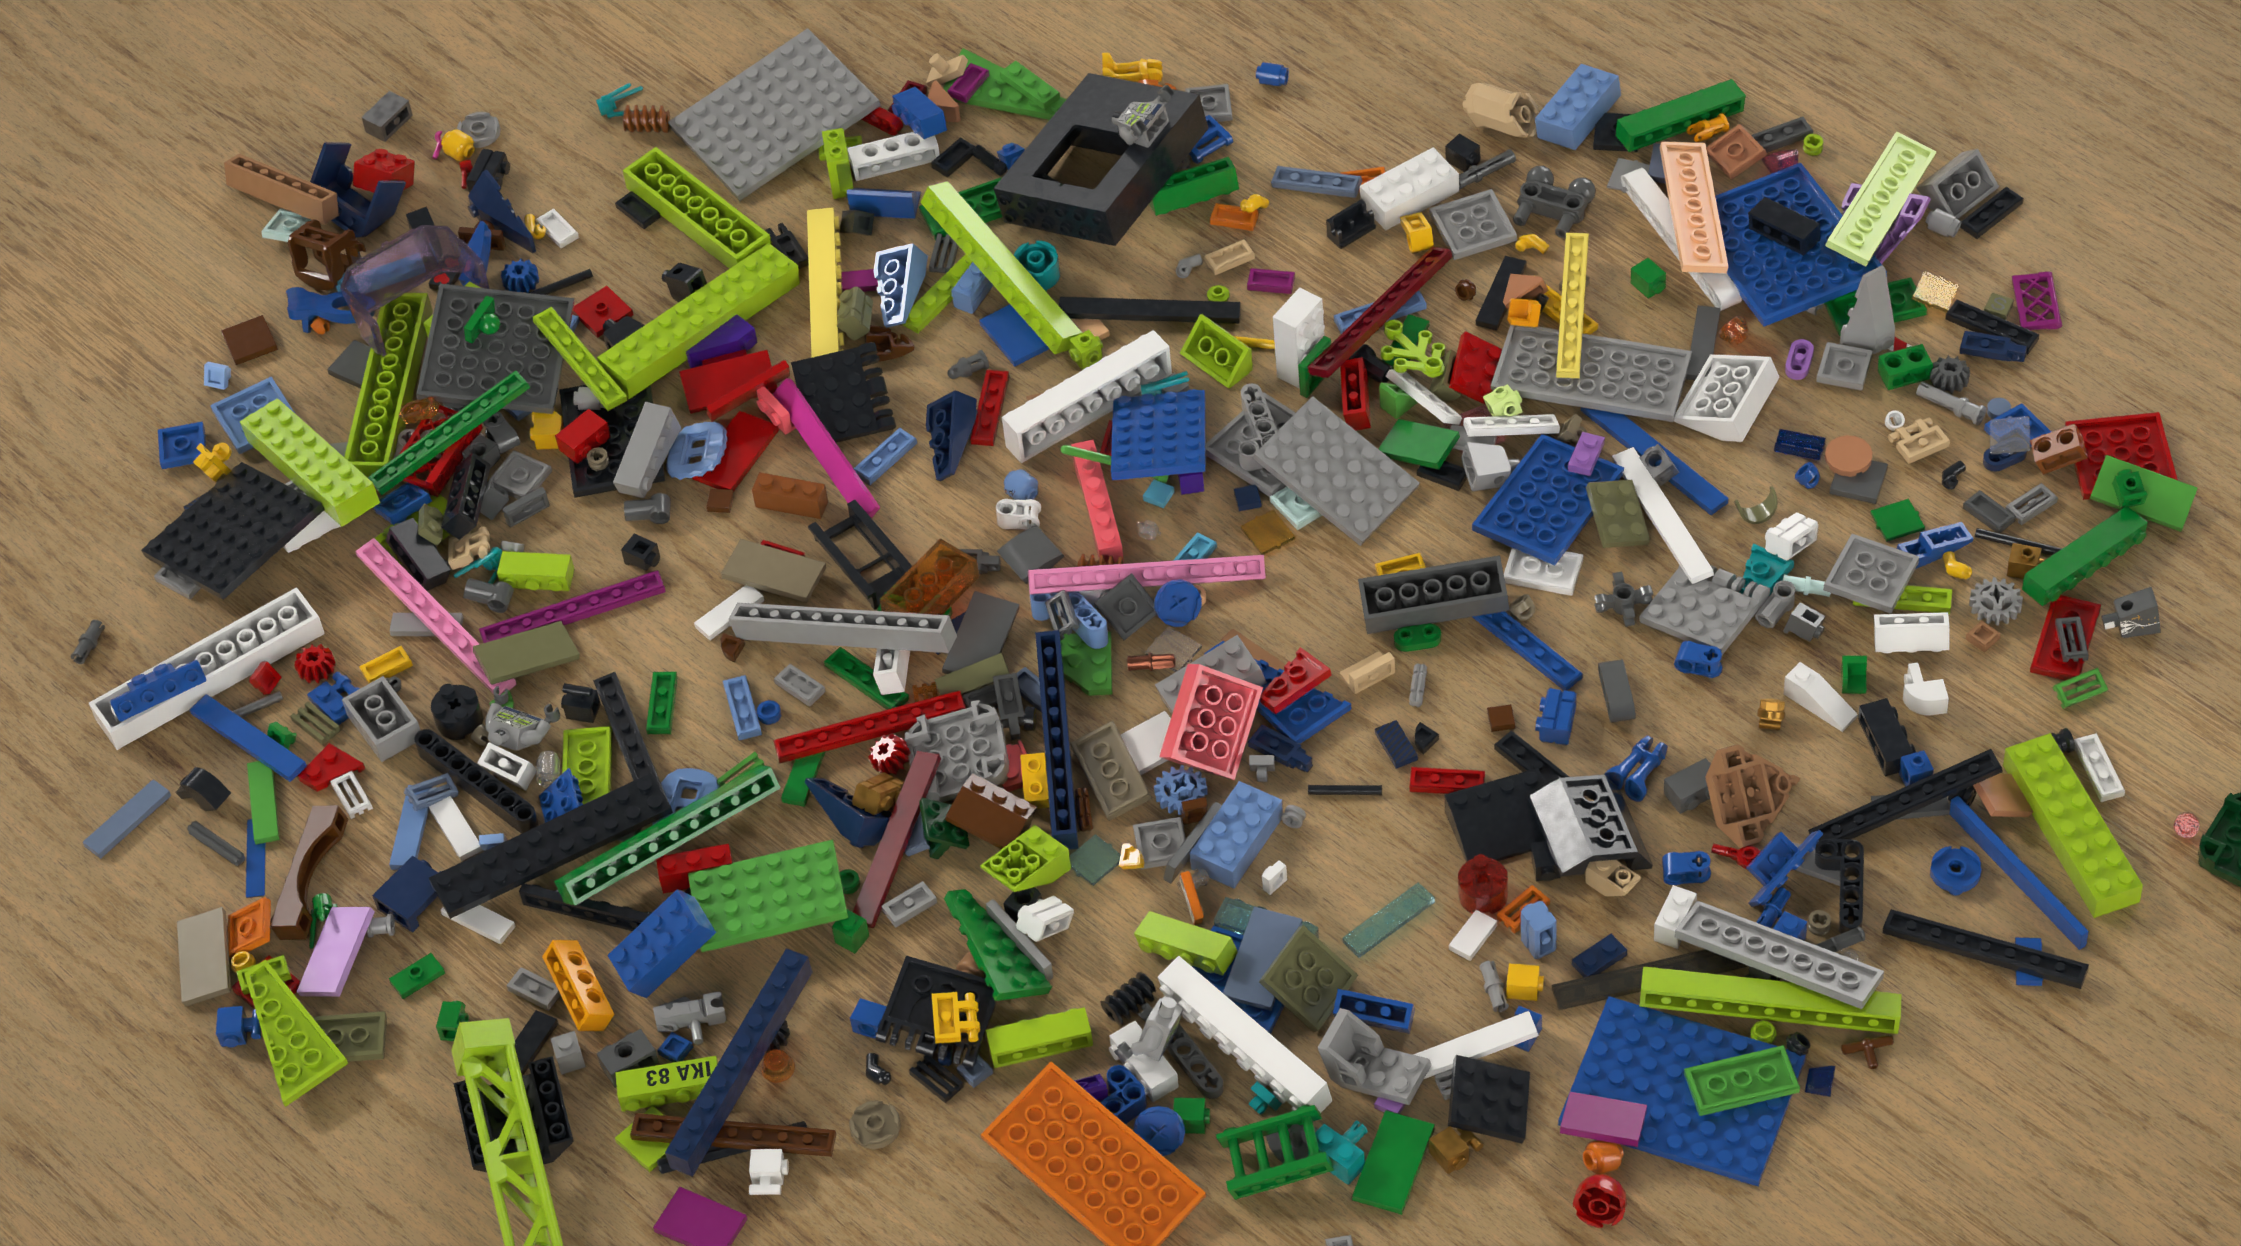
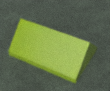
M1200 314L1180 354L1221 384L1231 388L1253 371L1252 350L1209 318Z

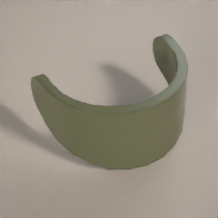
M1773 486L1770 487L1768 497L1757 506L1742 508L1738 500L1734 501L1744 521L1751 524H1760L1769 520L1774 515L1778 505L1777 495Z

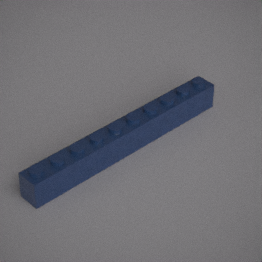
M1060 631L1035 632L1052 837L1069 850L1079 849Z
M787 948L785 949L668 1146L665 1154L670 1168L692 1177L812 975L813 972L808 956Z

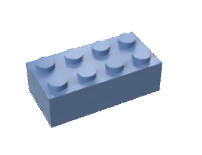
M1580 64L1535 117L1537 137L1576 150L1594 129L1595 124L1621 96L1619 76Z
M1239 781L1190 851L1191 870L1234 889L1281 821V816L1283 815L1282 799Z

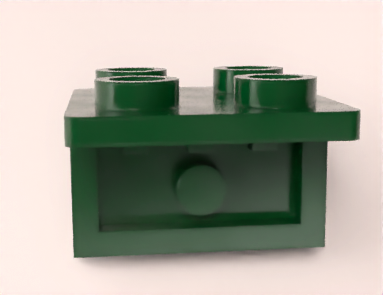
M922 798L919 801L925 839L929 840L930 858L939 859L950 846L967 849L970 846L968 832L945 820L952 806L951 804Z

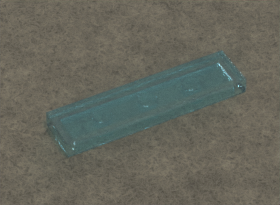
M1418 882L1342 938L1343 943L1360 958L1434 904L1435 897Z

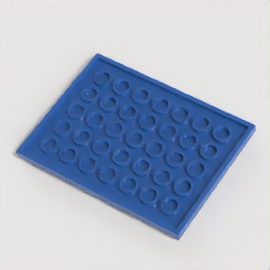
M1801 162L1715 196L1728 262L1727 274L1737 287L1741 298L1763 327L1857 290L1864 274L1882 266L1874 255L1865 267L1825 246L1843 215ZM1764 197L1820 223V241L1804 256L1749 229L1748 212Z
M1608 996L1570 1092L1647 1105L1638 1147L1624 1146L1754 1186H1759L1793 1095L1699 1116L1684 1076L1685 1068L1777 1046L1651 1008L1640 1007L1637 1004ZM1786 1049L1798 1081L1806 1060V1054L1799 1056L1795 1052H1790ZM1567 1100L1565 1102V1105L1558 1120L1559 1126H1561Z

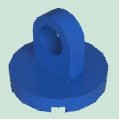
M1183 579L1172 580L1165 583L1158 590L1154 608L1157 616L1165 624L1173 627H1183L1198 616L1202 607V598L1198 589L1192 583Z
M1156 1106L1147 1108L1139 1114L1135 1120L1133 1131L1162 1156H1166L1175 1152L1182 1145L1185 1126L1183 1119L1177 1112L1168 1107Z

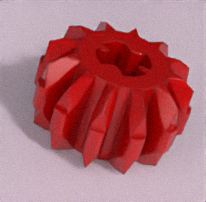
M311 644L310 648L302 647V653L296 654L294 666L301 680L305 679L309 684L315 680L319 684L320 679L328 680V675L334 674L336 661L329 648H325L322 644L317 647Z
M892 733L889 736L883 735L880 741L875 740L876 745L869 748L871 754L868 756L872 767L877 772H885L889 775H896L898 769H904L903 765L909 762L908 756L911 753L906 741Z

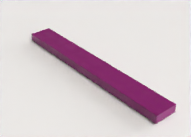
M656 570L480 628L479 632L483 643L559 621L563 625H567L664 593L666 590L659 571Z

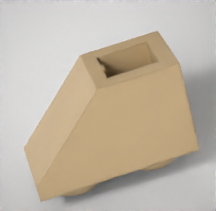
M1617 860L1589 862L1586 868V884L1604 896H1625L1641 880L1639 875Z

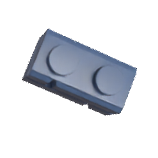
M973 262L951 291L952 298H954V307L970 314L975 312L993 287V284Z
M1538 901L1534 904L1530 903L1521 911V941L1526 948H1529V952L1534 959H1540L1555 951L1557 940V920L1551 912H1548V908L1543 901Z

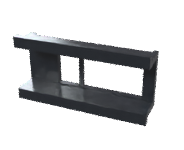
M853 500L847 503L849 518L826 531H823L816 522L810 524L808 529L814 535L815 541L819 542L875 610L879 607L885 592L902 595L914 588L912 574L916 571L859 503ZM853 526L880 556L860 569H856L831 540ZM884 560L892 571L868 584L861 576V572Z

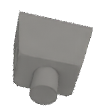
M1467 442L1461 456L1471 491L1501 487L1510 476V473L1520 463L1518 459H1508L1505 449L1498 445Z

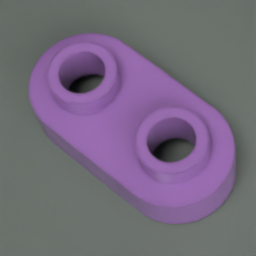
M1799 339L1791 344L1785 366V373L1789 378L1801 380L1808 375L1814 352L1813 344L1810 341Z

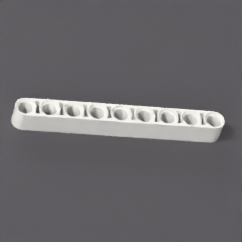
M1641 167L1622 175L1621 184L1628 189L1626 191L1628 196L1680 261L1669 199L1644 168ZM1688 272L1713 305L1721 308L1720 311L1742 302L1737 287L1727 273Z

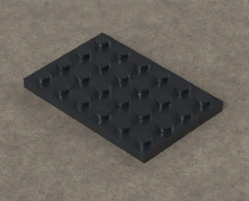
M586 385L559 389L564 428L586 411L578 410V405H574V391L578 392L579 387H587ZM651 385L632 398H627L626 402L609 411L606 408L591 410L608 423L611 437L599 447L606 450L609 464L605 469L596 471L590 468L587 458H584L577 464L568 457L574 498L617 490L613 481L645 402L653 403ZM663 464L653 483L665 481Z

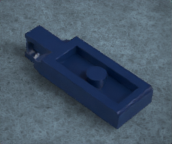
M1964 331L1959 354L2001 361L2024 362L2027 346L2017 345L2011 341V338Z
M1263 724L1248 740V747L1264 755H1274L1275 761L1286 767L1294 769L1296 766L1307 773L1313 767L1312 757L1306 755V751L1302 749L1301 744Z

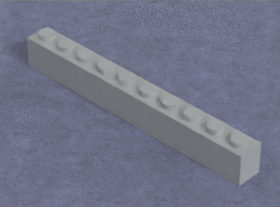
M737 602L728 619L737 638L755 641L949 653L957 638L948 615Z

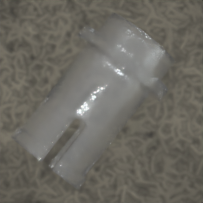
M1196 868L1194 870L1195 873L1191 875L1195 889L1202 885L1207 886V882L1210 881L1207 872L1203 868L1199 870ZM1178 882V883H1177V886H1178L1180 892L1182 893L1183 890H1182L1181 884H1180V882Z

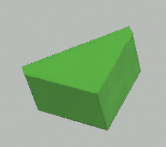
M1381 382L1379 386L1380 408L1396 420L1418 403L1396 384Z

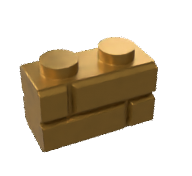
M885 772L862 781L856 785L852 800L853 805L860 809L865 808V811L872 815L888 811L895 806L904 782L897 778L894 779L893 776Z

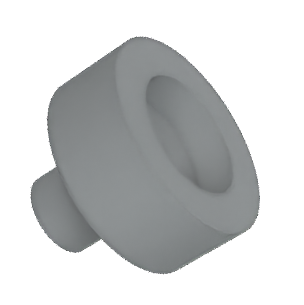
M501 541L500 549L508 552H524L525 544Z

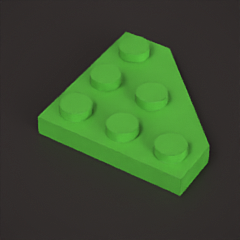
M1111 631L1108 632V644L1100 649L1089 647L1077 633L1064 634L1065 638L1061 640L1064 678L1070 683L1074 682L1081 687V691L1088 696L1112 695Z

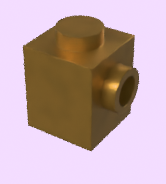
M2013 543L2008 561L2007 576L2024 579L2025 573L2045 561L2044 558H2040L2042 548Z

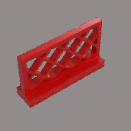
M433 403L399 454L419 441L422 432L430 429L434 430L458 411ZM436 412L442 413L446 417L432 422V417ZM482 423L442 451L439 461L427 462L426 465H423L402 481L427 489L430 495L438 497L455 472L456 466L463 460L462 452L482 431ZM428 470L430 472L425 481L416 477V474Z

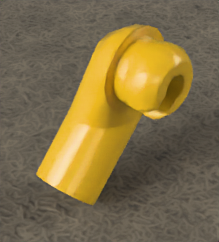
M533 214L525 215L524 224L532 237L537 240L542 239L545 236L546 228L544 226L540 228V224L535 225V216Z
M1535 234L1523 235L1515 243L1516 249L1520 252H1524L1525 249L1535 248L1542 254H1545L1550 245Z

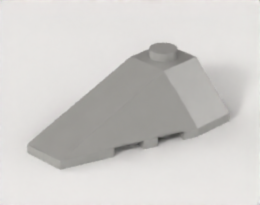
M1882 265L1862 276L1855 294L1857 298L1854 308L1849 309L1847 314L1850 317L1849 322L1843 325L1841 329L1840 345L1872 350V354L1886 350L1894 345L1895 325L1886 270Z

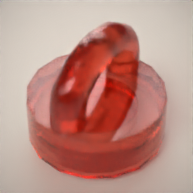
M2183 812L2176 817L2174 830L2180 837L2191 838L2199 831L2200 821L2195 814Z

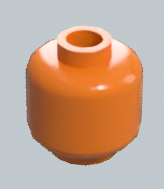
M1595 1140L1589 1142L1585 1147L1583 1161L1588 1170L1595 1174H1604L1617 1170L1620 1167L1624 1153L1620 1144Z

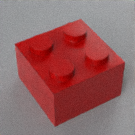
M376 149L374 152L354 162L353 186L374 193L378 181L406 182L405 190L414 184L415 161L408 159L405 155H395L388 153L385 149Z

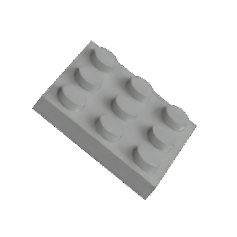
M1492 189L1429 208L1430 216L1447 248L1451 249L1454 260L1517 241V233Z
M1851 534L1826 579L1823 590L1891 614L1919 563V556Z

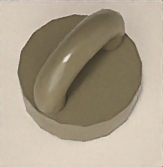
M1528 594L1520 596L1509 606L1512 614L1520 621L1530 619L1535 613V605ZM1528 608H1530L1527 614H1525V615H1522V614H1521V613H1523L1524 611H1526Z

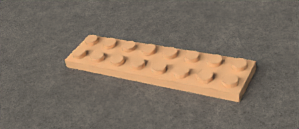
M1661 142L1660 153L1682 272L1727 273V256L1705 143Z

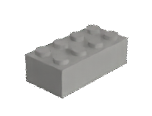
M1238 635L1190 663L1201 664L1258 686L1267 683L1261 668ZM1187 666L1155 684L1162 701L1171 714H1173Z

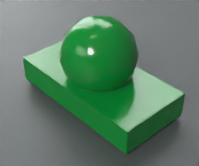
M488 295L485 296L464 326L465 341L473 344L481 332L492 335L499 330L501 324L498 316L494 314V298Z

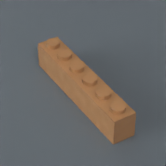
M237 154L224 162L226 185L299 214L302 217L318 220L323 225L339 216L337 193L241 154Z

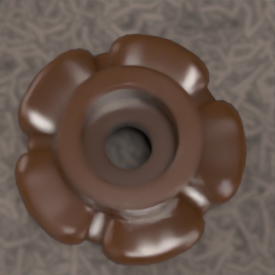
M1468 279L1460 280L1455 287L1456 295L1463 301L1472 300L1476 295L1475 284Z

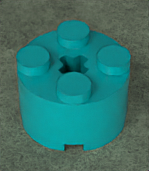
M1036 241L1035 244L1029 245V242L1017 248L1014 256L1046 292L1058 282L1060 278L1059 259L1057 251L1052 244L1045 241Z

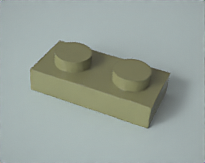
M424 504L419 509L418 534L437 546L442 541L443 528L441 526L444 515L437 508Z

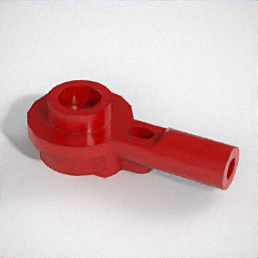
M1715 843L1711 850V853L1737 860V865L1745 869L1761 852L1757 847L1749 845L1735 849Z

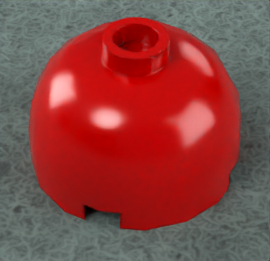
M1595 1174L1587 1177L1579 1184L1573 1199V1207L1575 1206L1577 1210L1576 1215L1588 1225L1603 1228V1224L1612 1223L1611 1226H1614L1623 1219L1627 1206L1626 1192L1615 1178L1605 1174Z

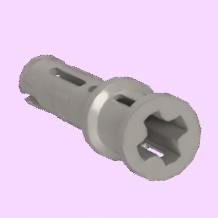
M1921 382L1916 391L1917 396L1950 409L1954 412L1955 416L1959 418L1965 417L1973 421L1974 425H1979L1985 417L1986 406L1973 404L1966 397H1955L1925 382Z

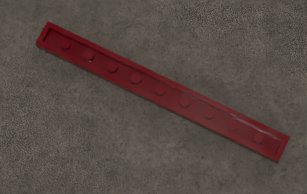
M1432 246L1308 366L1309 375L1329 378L1452 258L1451 249Z

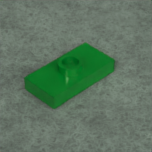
M429 953L390 977L389 981L400 997L405 999L444 975L445 971L434 955Z

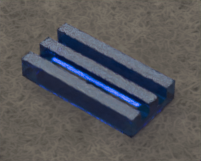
M1779 429L1774 452L1820 460L1826 438Z

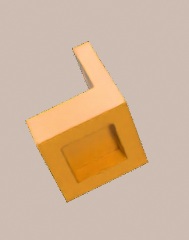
M1511 298L1507 321L1511 325L1538 327L1541 304L1537 300Z

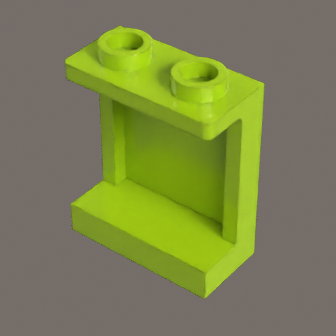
M844 129L822 131L833 199L847 197V189H853L854 187Z

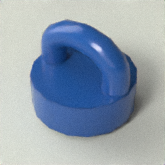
M1808 462L1799 468L1795 474V479L1801 485L1811 489L1818 484L1820 474L1818 468L1812 462Z

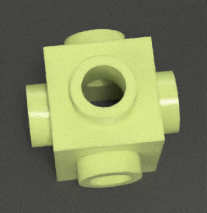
M1508 384L1500 386L1493 392L1483 396L1491 417L1516 416L1523 412L1520 403H1522L1520 394L1517 390L1513 391Z

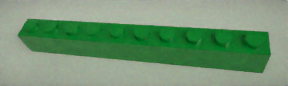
M758 765L555 880V885L564 903L574 906L781 789L772 768Z

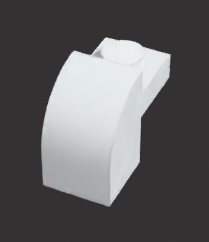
M1908 664V673L1904 674L1903 701L1911 711L1921 715L1947 713L1949 698L1943 679L1924 682L1919 664Z

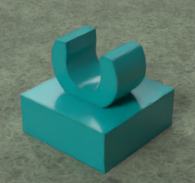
M1258 1081L1250 1088L1257 1096L1250 1101L1249 1105L1260 1115L1265 1112L1268 1105L1275 1111L1282 1105Z

